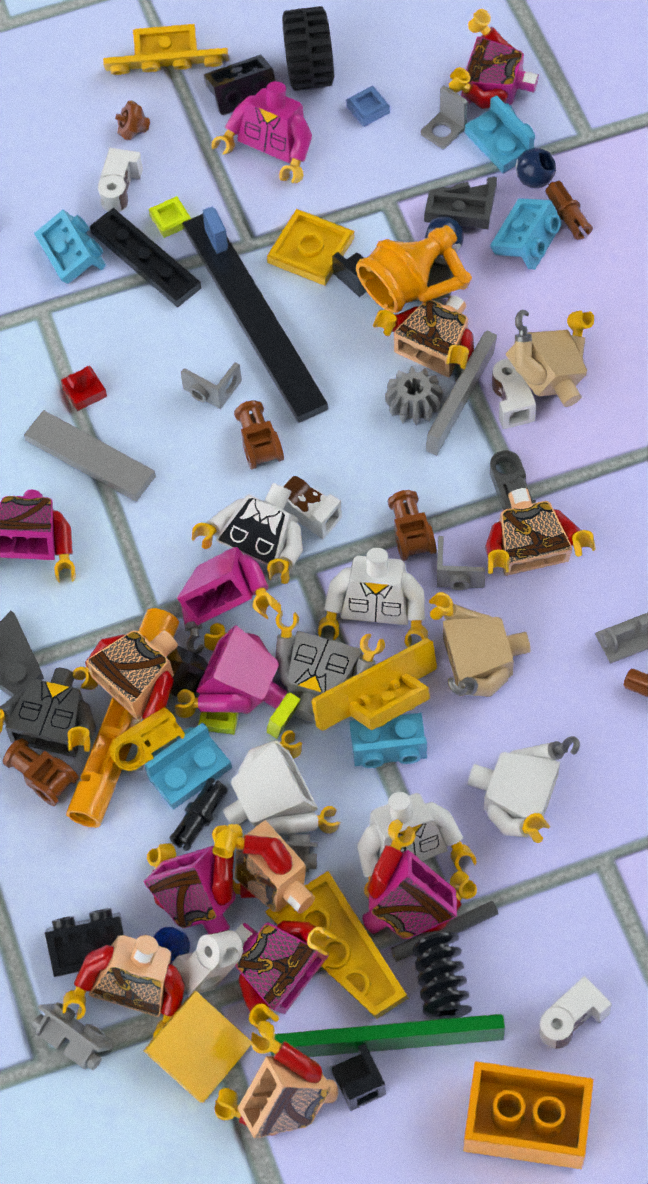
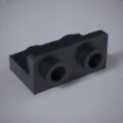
M262 55L203 74L206 87L215 96L217 108L221 115L233 112L249 95L255 96L262 88H267L270 82H276L273 67Z
M105 908L89 912L90 919L75 922L74 916L52 920L53 927L46 928L44 933L53 976L57 977L79 972L86 956L90 952L105 945L111 946L118 936L124 935L121 913L112 914L111 908Z

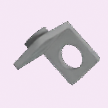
M445 85L440 88V112L421 129V136L439 148L446 149L465 131L468 109L467 100ZM439 125H445L451 130L450 134L446 137H438L432 131Z
M236 362L233 363L217 385L186 368H183L180 372L184 390L189 392L196 400L200 402L206 401L219 409L223 407L242 381L240 364ZM233 377L230 386L226 389L228 382Z
M438 536L437 587H450L454 590L484 588V567L443 566L444 536Z

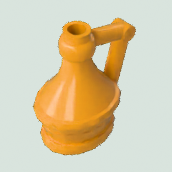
M447 225L442 228H435L428 234L427 238L420 241L380 240L373 252L368 257L360 259L356 265L357 275L365 290L378 305L392 313L401 311L406 303L419 299L421 302H428L456 290L467 289L472 279L471 274L465 270L456 251L452 248L453 244L457 241V236L453 229ZM439 255H443L454 277L427 287L433 262Z

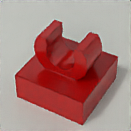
M91 365L61 379L62 387L77 411L107 397L106 389Z

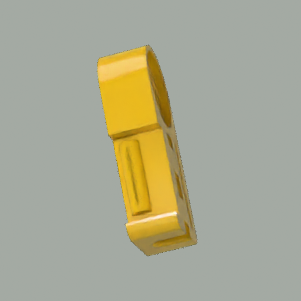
M164 707L116 737L110 746V756L122 770L133 771L152 760L154 757L151 753L178 736L183 739L185 734L176 722L174 715ZM128 743L137 745L138 751L132 760L122 761L119 759V750L123 745Z

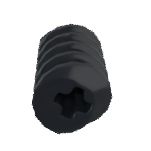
M441 932L427 936L416 942L412 947L413 955L417 958L415 969L420 973L417 976L418 984L423 987L420 990V998L425 1002L422 1006L423 1014L430 1018H459L472 1011L471 1006L460 1005V1002L467 1000L470 994L465 990H457L458 987L467 983V978L465 976H455L456 972L464 969L463 962L452 961V958L458 957L462 953L460 947L449 946V944L459 940V935L456 932Z

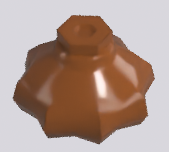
M133 100L127 101L126 105L121 109V114L117 113L115 115V120H118L117 134L125 140H131L138 133L149 130L150 119L144 116L142 107Z

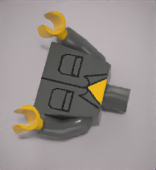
M61 667L55 669L51 682L38 679L31 680L26 689H21L0 706V733L2 732L3 725L6 724L5 728L11 743L24 738L28 742V747L75 758L79 745L84 746V752L90 751V740L96 731V724L91 707L83 700L81 691L72 687L74 681L73 672Z

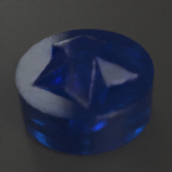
M164 927L153 936L157 940L158 946L167 948L172 952L170 964L178 955L187 954L190 951L189 938L179 929Z

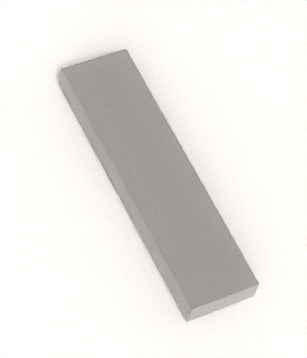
M488 330L483 333L466 364V369H463L427 434V452L438 455L494 354L497 334Z
M45 410L41 412L24 434L27 442L136 502L156 477L155 470Z

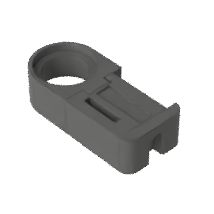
M509 450L495 453L490 460V477L502 509H511L508 494L520 488H527L529 491L525 481L526 473L516 453ZM501 462H509L514 465L515 470L509 474H502L497 471L496 466ZM529 491L532 504L536 503V500L532 499V496Z

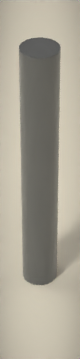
M493 901L485 903L451 919L445 928L440 931L422 933L390 948L391 954L396 962L413 955L412 947L422 938L441 932H456L458 934L498 915L497 907Z

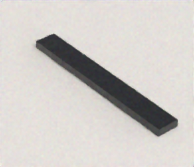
M203 214L182 222L185 234L296 421L300 423L327 411L328 403L228 237L227 250L216 254L205 231Z

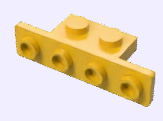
M195 24L133 29L135 55L103 58V65L105 71H111L113 75H124L130 73V69L141 68L143 72H157L161 70V67L173 66V69L185 70L192 68V64L204 63L205 67L222 66L224 61H229L228 48L197 50Z
M425 638L314 697L311 703L316 727L324 731L351 716L372 731L429 700L428 686L418 679L437 669L433 641Z

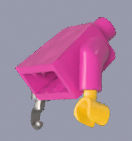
M233 547L196 567L177 597L182 607L185 631L190 632L187 640V649L195 654H200L204 649L203 644L199 645L196 650L194 649V642L199 638V630L203 628L202 623L252 599L253 595H256L253 600V608L265 619H268L266 610L269 605L276 612L279 613L281 611L280 602L266 592L269 587L260 565L251 556L243 555L239 548Z

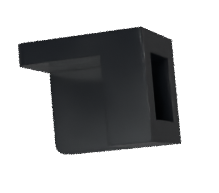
M337 252L332 256L333 274L358 297H361L367 291L359 280L356 265L364 257L359 253H355L346 259Z
M178 646L167 656L174 674L170 694L177 697L181 690L187 689L195 697H199L200 694L196 690L208 664L202 656Z
M365 1043L358 1046L357 1056L332 1067V1074L350 1111L386 1095L385 1082Z

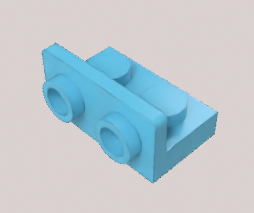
M497 95L491 98L489 111L465 124V134L502 173L515 167L517 159L525 150L534 148L535 133L531 126L527 123L524 124L515 115L513 108L508 103H504Z
M518 198L490 245L494 254L522 257L527 268L535 270L562 225V221L552 201Z
M63 209L38 229L34 235L60 279L69 284L92 264L100 270L105 268L106 264L101 257L104 253L102 248L87 234L90 230L87 223L79 215L74 217Z
M422 713L400 715L387 722L384 726L372 731L357 720L349 721L354 766L377 768L384 763L399 761L402 764H412L420 759L427 758V740L424 733Z
M204 723L199 724L195 728L189 727L184 730L185 736L183 739L178 736L177 741L167 748H159L152 753L154 758L144 764L147 778L173 810L201 791L209 778L216 780L232 769L231 761L209 736V730Z

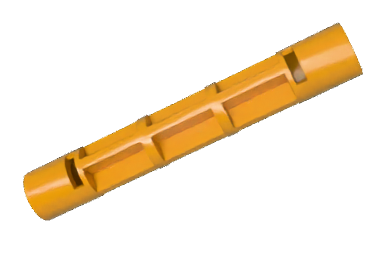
M150 608L147 609L138 632L149 642L163 630L167 631L174 638L179 626V620L176 616L165 610ZM113 697L80 776L81 781L78 782L66 811L67 817L91 828L101 826L122 771L110 756V746L116 737L142 720V717L137 720ZM128 743L121 747L119 750L120 760L126 761L133 743Z

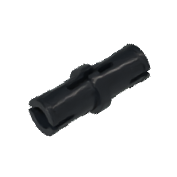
M209 778L194 802L188 803L184 809L186 814L169 837L175 846L181 849L184 843L183 850L189 851L204 826L210 825L213 820V812L228 793V789L223 783L218 780L215 782L214 778Z

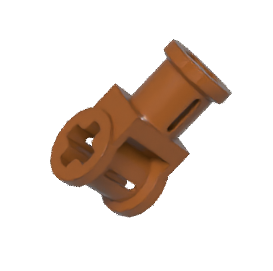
M256 400L243 402L234 410V416L237 421L241 422L243 428L241 429L242 443L251 470L256 469L257 464L277 459L279 462L284 460L278 434L274 431L271 421L265 422L263 404Z
M411 490L396 492L387 501L389 508L394 511L396 517L394 519L395 540L402 561L408 560V556L429 552L431 555L437 553L432 527L427 521L425 512L419 513L417 492Z
M24 738L16 740L7 749L3 758V764L8 768L14 767L21 772L27 786L47 804L56 806L59 803L58 797L70 783L74 784L79 780L78 774L66 762L53 757L45 750L39 755L28 747V742Z

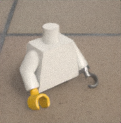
M567 737L562 744L555 741L512 750L510 753L502 752L499 755L494 770L477 764L473 765L468 785L486 791L483 810L488 813L489 819L503 835L515 837L530 836L533 842H542L543 837L539 830L541 828H550L544 816L559 776L560 761L557 760L563 758L564 753L568 752L572 743L573 747L570 753L575 755L578 752L580 741L577 737Z

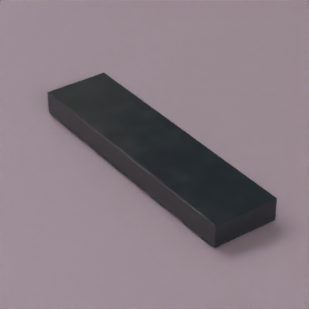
M115 208L109 210L89 226L91 234L177 308L201 289V282Z

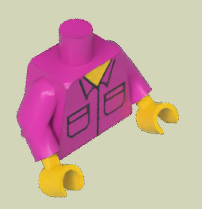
M275 81L270 82L267 88H262L255 96L249 95L235 108L225 125L227 131L224 135L215 137L211 146L212 149H216L220 145L221 140H224L226 149L222 155L228 154L235 148L233 137L236 134L238 135L237 141L289 163L290 165H285L280 169L279 178L281 181H287L290 171H292L291 184L299 183L304 177L300 164L305 162L312 140V133L304 118L302 104L286 96L285 84Z
M220 623L211 625L210 634L206 633L204 635V646L206 649L214 652L196 690L200 695L195 697L190 690H181L177 694V700L179 703L188 704H176V715L181 718L191 717L195 713L196 708L200 712L250 713L263 701L277 709L286 696L287 691L272 682L279 663L269 653L261 638L256 634L244 632L236 625L228 632H225V627Z

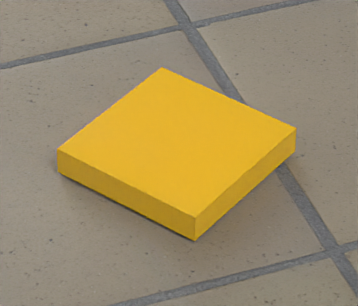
M296 209L268 253L267 263L326 286L333 274L332 256L337 252L342 256L345 255L355 238L354 231Z
M194 991L143 1051L197 1101L204 1103L249 1049L251 1040L197 991Z

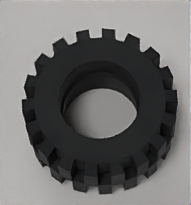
M323 6L285 10L282 16V28L291 87L294 91L332 86L334 81V62L328 17Z

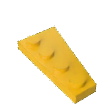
M329 871L304 886L315 896L313 903L306 911L298 913L289 903L277 912L272 911L270 908L264 911L276 924L283 920L310 922L317 927H322L337 936L336 940L329 938L325 942L324 949L329 954L321 967L376 1019L409 999Z

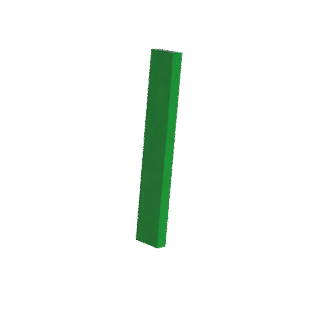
M494 1014L275 1034V1040L281 1044L286 1041L308 1057L358 1053V1046L364 1043L367 1045L369 1052L499 1041L504 1040L505 1023L504 1015Z

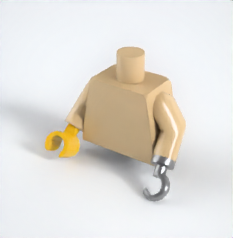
M520 310L515 317V326L519 330V334L515 335V344L506 352L507 358L539 397L557 395L564 407L576 404L582 398L576 385L587 375V368L583 362L586 338L582 337L583 329L593 326V313L591 311L583 313L582 310L572 312L567 318V324L573 330L571 335L568 330L527 332V326H523L522 319L524 315L529 316V312L527 310Z
M444 592L435 594L429 600L430 604L436 605L430 611V617L434 620H439L444 616L446 619L443 621V640L453 677L448 679L450 690L459 696H493L513 675V656L531 652L527 633L521 632L506 635L501 618L491 617L456 605L452 602L450 596Z

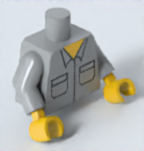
M282 610L275 619L277 627L281 629V634L277 635L275 655L279 663L277 670L280 681L287 686L288 694L292 693L300 698L295 715L305 721H314L312 699L374 666L376 661L373 658L375 655L383 652L385 642L383 639H379L376 649L372 651L368 646L371 634H365L361 638L360 648L297 631L294 636L292 635V629L298 625L299 616L294 612L293 624L285 626L282 623Z

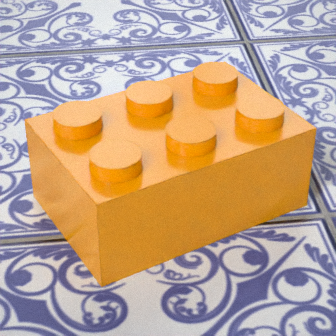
M475 1061L463 1152L582 1170L586 1153L594 1079Z

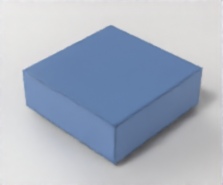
M373 85L346 99L347 108L363 127L390 113V105Z
M212 206L203 209L205 231L216 254L226 251L228 248L227 233L216 208Z

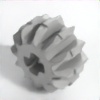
M412 366L407 374L398 370L396 379H389L387 393H385V402L389 405L391 415H400L402 424L408 419H413L416 426L419 418H424L430 422L432 413H439L441 399L443 398V389L439 386L437 376H428L426 368L419 373L415 372Z

